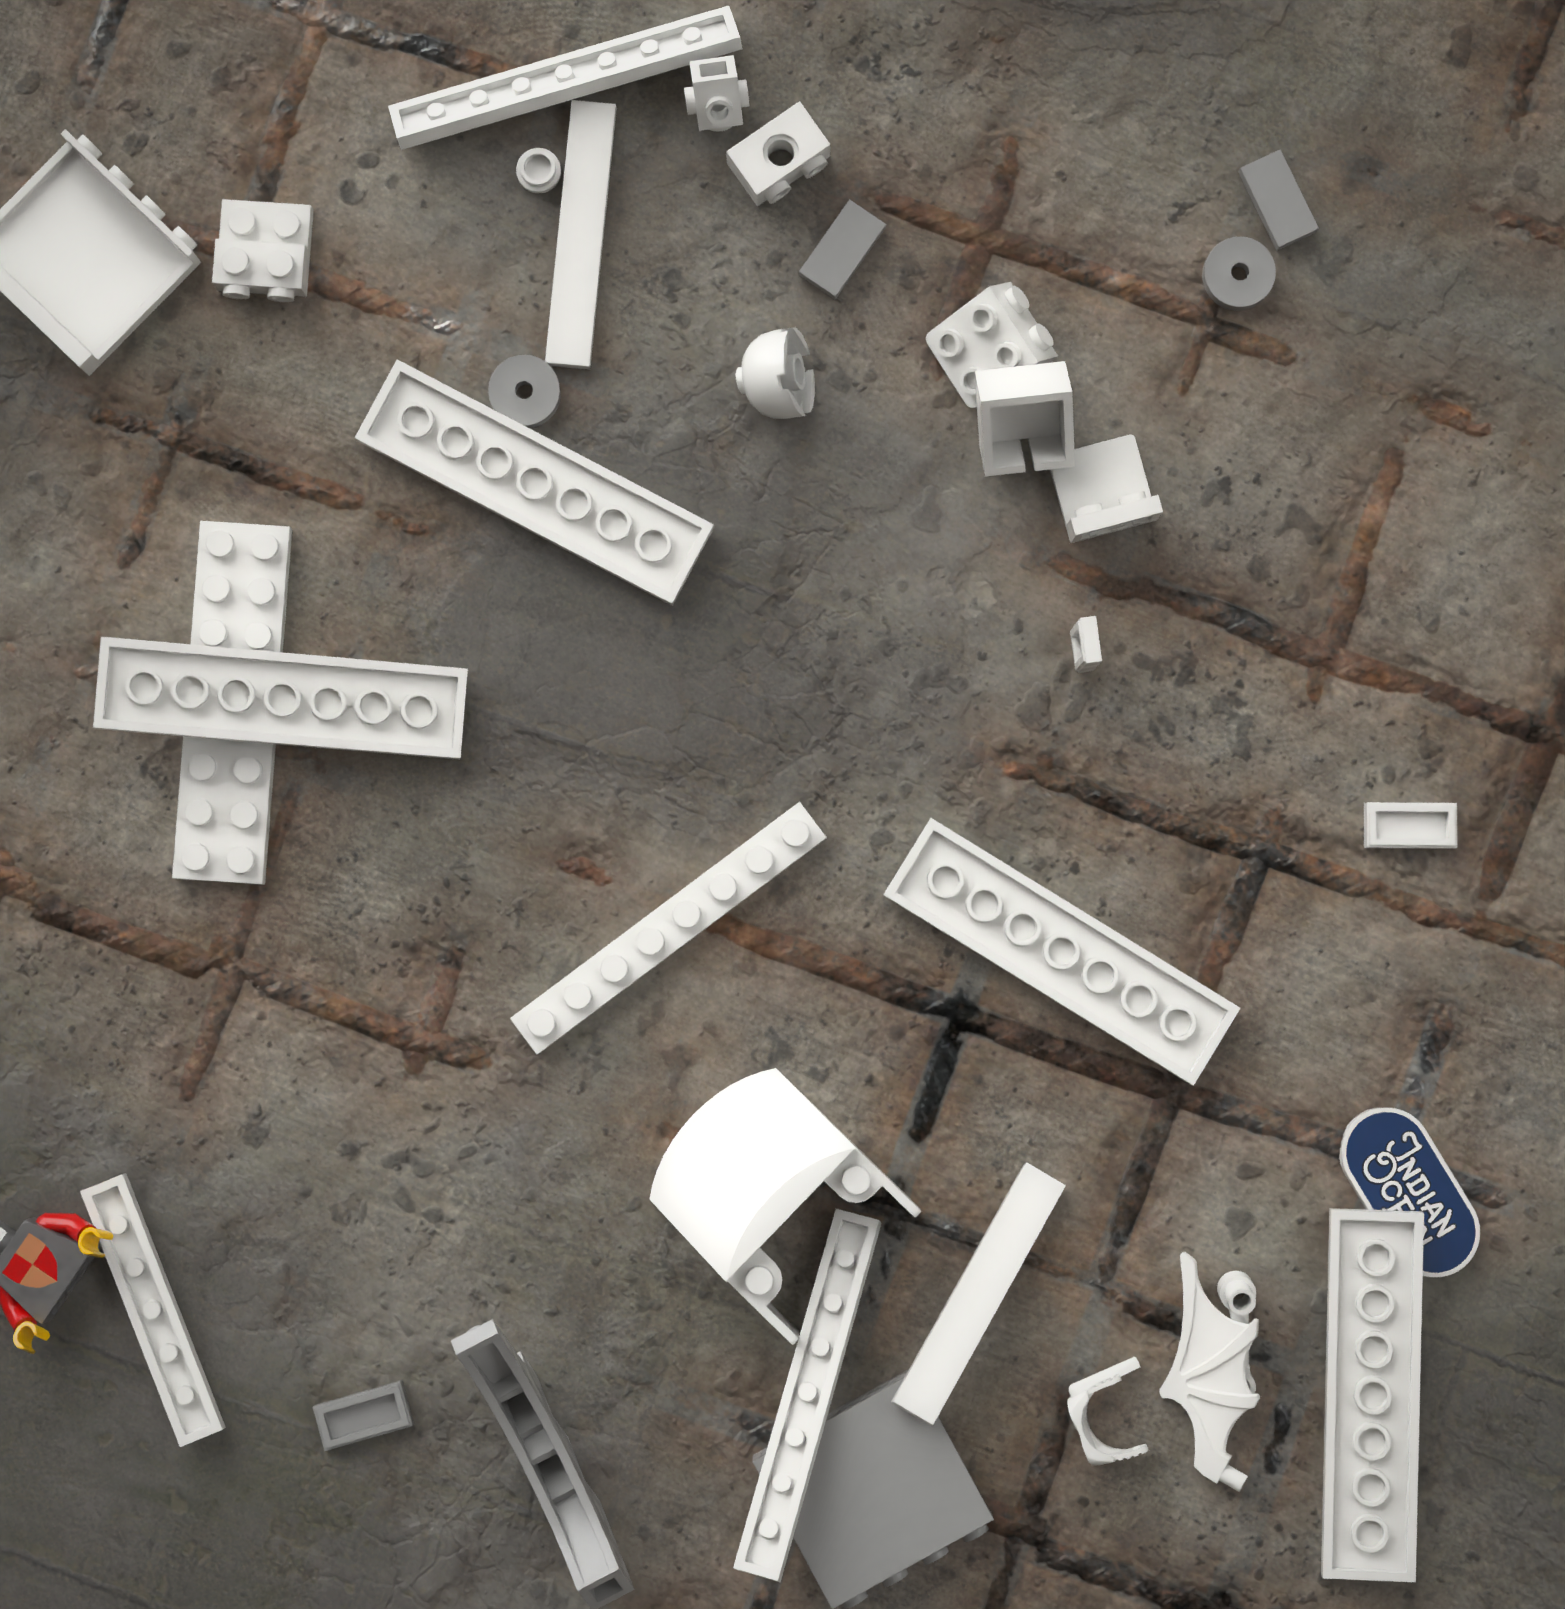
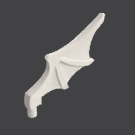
M1182 1252L1180 1254L1183 1281L1182 1332L1173 1366L1160 1388V1396L1180 1403L1192 1421L1195 1436L1194 1467L1203 1476L1216 1484L1221 1481L1240 1492L1248 1476L1228 1465L1232 1455L1226 1452V1444L1230 1431L1239 1417L1247 1410L1254 1408L1260 1399L1259 1394L1251 1393L1245 1375L1248 1351L1252 1342L1258 1337L1259 1319L1255 1318L1251 1323L1245 1324L1234 1321L1222 1314L1210 1302L1202 1289L1198 1278L1196 1260L1188 1253Z

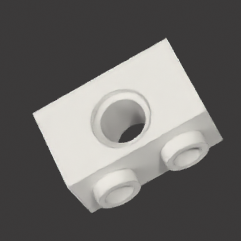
M799 101L726 151L727 164L757 206L766 200L772 204L784 197L791 190L789 184L802 175L806 179L811 178L827 166L828 162L826 159L830 157L831 144ZM782 149L790 152L793 159L785 166H777L769 160L770 154Z

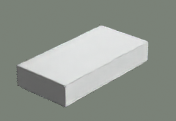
M1096 616L1080 618L1070 630L1075 671L1078 673L1094 671L1102 662Z
M1364 803V848L1455 849L1457 848V803Z

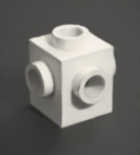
M734 55L689 61L693 87L684 88L688 115H697L699 131L711 130L720 132L728 130L732 126L743 125L741 108L750 106L746 79L738 80Z

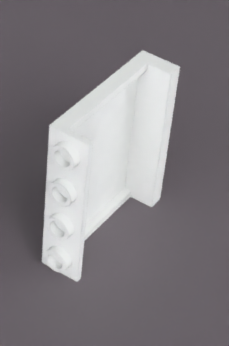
M65 129L61 135L67 142L0 209V291L90 376L187 278L201 261L192 251L197 244L179 226L171 231L161 221L166 214L147 195L140 201L131 193L129 189L134 183L117 166L114 165L110 170H107L97 160L102 153L89 139L82 134L76 140Z

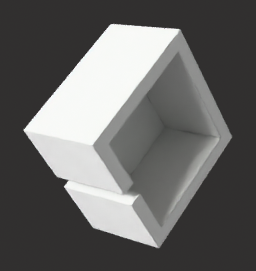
M1065 361L975 371L979 447L985 477L1026 472L1020 439L1028 438L1034 471L1075 467L1073 398Z

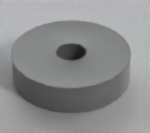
M1232 237L1217 244L1208 255L1202 271L1203 285L1209 297L1219 306L1233 311L1248 310L1260 304L1272 289L1276 277V267L1271 253L1260 242L1248 237ZM1235 267L1244 269L1246 279L1236 280L1232 276L1231 270Z
M517 355L506 359L494 370L489 381L488 395L495 411L528 428H534L544 424L555 414L561 399V388L556 373L548 363L532 355ZM522 385H529L533 388L532 395L527 399H521L517 396V390Z

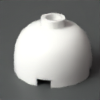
M796 327L773 330L758 336L750 343L744 353L742 367H738L736 370V382L740 393L746 394L750 404L762 415L773 419L806 416L805 413L811 412L815 397L814 371L811 369L805 372L802 356L810 355L802 333Z

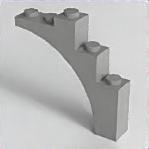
M493 1319L482 1325L474 1326L463 1335L451 1340L456 1356L485 1398L519 1459L553 1530L579 1594L591 1609H598L635 1590L602 1504L585 1481L570 1440L553 1417L537 1373L522 1352L515 1351Z

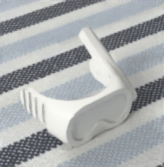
M1136 1357L1077 1381L1068 1388L1071 1396L1067 1401L1069 1413L1075 1428L1079 1432L1085 1455L1092 1466L1112 1463L1117 1459L1119 1461L1124 1458L1130 1459L1132 1456L1136 1457L1139 1453L1144 1454L1148 1451L1146 1444L1128 1449L1107 1446L1093 1434L1087 1421V1406L1093 1393L1121 1381V1376L1140 1368Z

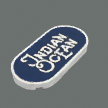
M1377 1107L1357 1115L1345 1129L1344 1137L1341 1141L1339 1160L1345 1176L1365 1209L1423 1212V1276L1444 1277L1458 1272L1470 1262L1478 1248L1480 1224L1474 1208L1426 1129L1414 1116L1396 1108Z

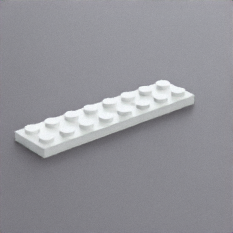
M396 360L355 436V439L363 445L672 606L714 529V524L399 360Z
M200 521L191 631L192 645L283 652L292 528L290 526ZM183 736L172 878L265 885L276 744Z
M101 637L93 728L460 760L468 669Z
M932 818L926 824L883 894L886 898L1193 1086L1240 1010V1007Z
M1329 1208L1321 1575L1324 1579L1416 1582L1424 1213L1421 1211Z

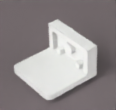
M1011 282L989 286L928 332L926 336L928 346L965 404L970 408L977 407L975 371L1050 363L1058 357L1052 347V336L1043 325L1035 321L1028 310L1029 301L1018 287L1013 286Z

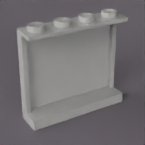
M909 1369L827 1415L793 1538L832 1609L841 1604L844 1609H849L859 1604L868 1597L866 1590L881 1582L885 1587L899 1582L909 1574L906 1568L921 1560L927 1565L942 1558L949 1552L946 1546L960 1538H963L965 1542H969L980 1537L989 1530L987 1523L994 1520L990 1509L983 1500L939 1417L930 1426L891 1403ZM767 1448L753 1455L752 1462L759 1475Z

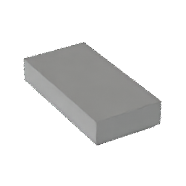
M1281 149L1239 169L1238 173L1276 251L1318 231L1319 227Z
M849 199L800 269L799 276L836 300L885 230L886 224Z
M402 1380L313 1406L324 1451L414 1425Z

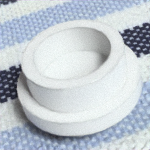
M533 148L526 151L519 158L516 174L520 184L526 190L533 193H545L557 185L561 176V167L559 160L551 151L544 148Z

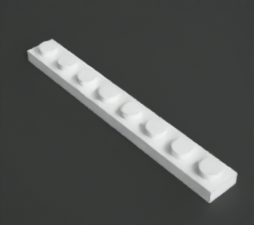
M725 6L396 103L388 107L399 146L403 150L690 65L689 61L710 59L742 50V44L730 7Z
M798 802L510 1019L535 1053H541L827 839V837L803 805Z
M839 1209L835 1210L733 1568L736 1570L781 1582L880 1231V1220Z

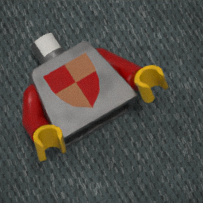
M45 1212L38 1218L26 1219L17 1231L0 1220V1305L5 1317L14 1330L13 1342L16 1347L30 1354H35L36 1351L32 1348L34 1336L44 1341L49 1339V1331L38 1326L36 1321L44 1324L53 1320L95 1257H105V1254L100 1252L101 1247L98 1244L101 1238L112 1240V1232L97 1229L76 1213Z

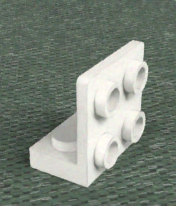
M1132 434L1074 449L1075 467L1050 469L1070 543L1153 522L1163 513L1159 495L1151 496L1136 439Z

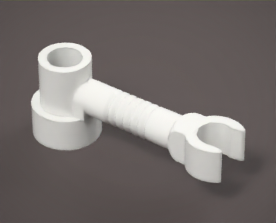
M1230 1271L1220 1278L1217 1285L1218 1295L1223 1305L1229 1309L1230 1319L1249 1324V1313L1253 1311L1256 1305V1288L1246 1273ZM1245 1293L1241 1299H1234L1236 1295ZM1248 1351L1245 1375L1251 1393H1255L1256 1384L1250 1373Z

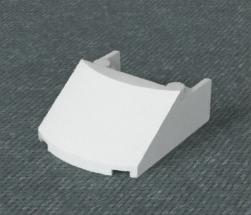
M777 1068L756 1073L733 1083L696 1111L675 1136L657 1169L650 1194L651 1202L726 1282H729L792 1345L798 1341L799 1331L770 1303L781 1289V1270L760 1247L816 1188L825 1181L841 1198L848 1202L859 1203L872 1197L883 1186L915 1218L922 1212L888 1176Z

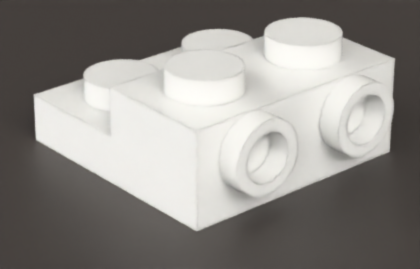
M222 199L219 239H215L212 283L217 290L223 291V296L232 299H249L250 293L267 294L269 300L278 302H293L294 296L307 297L314 211L312 206Z

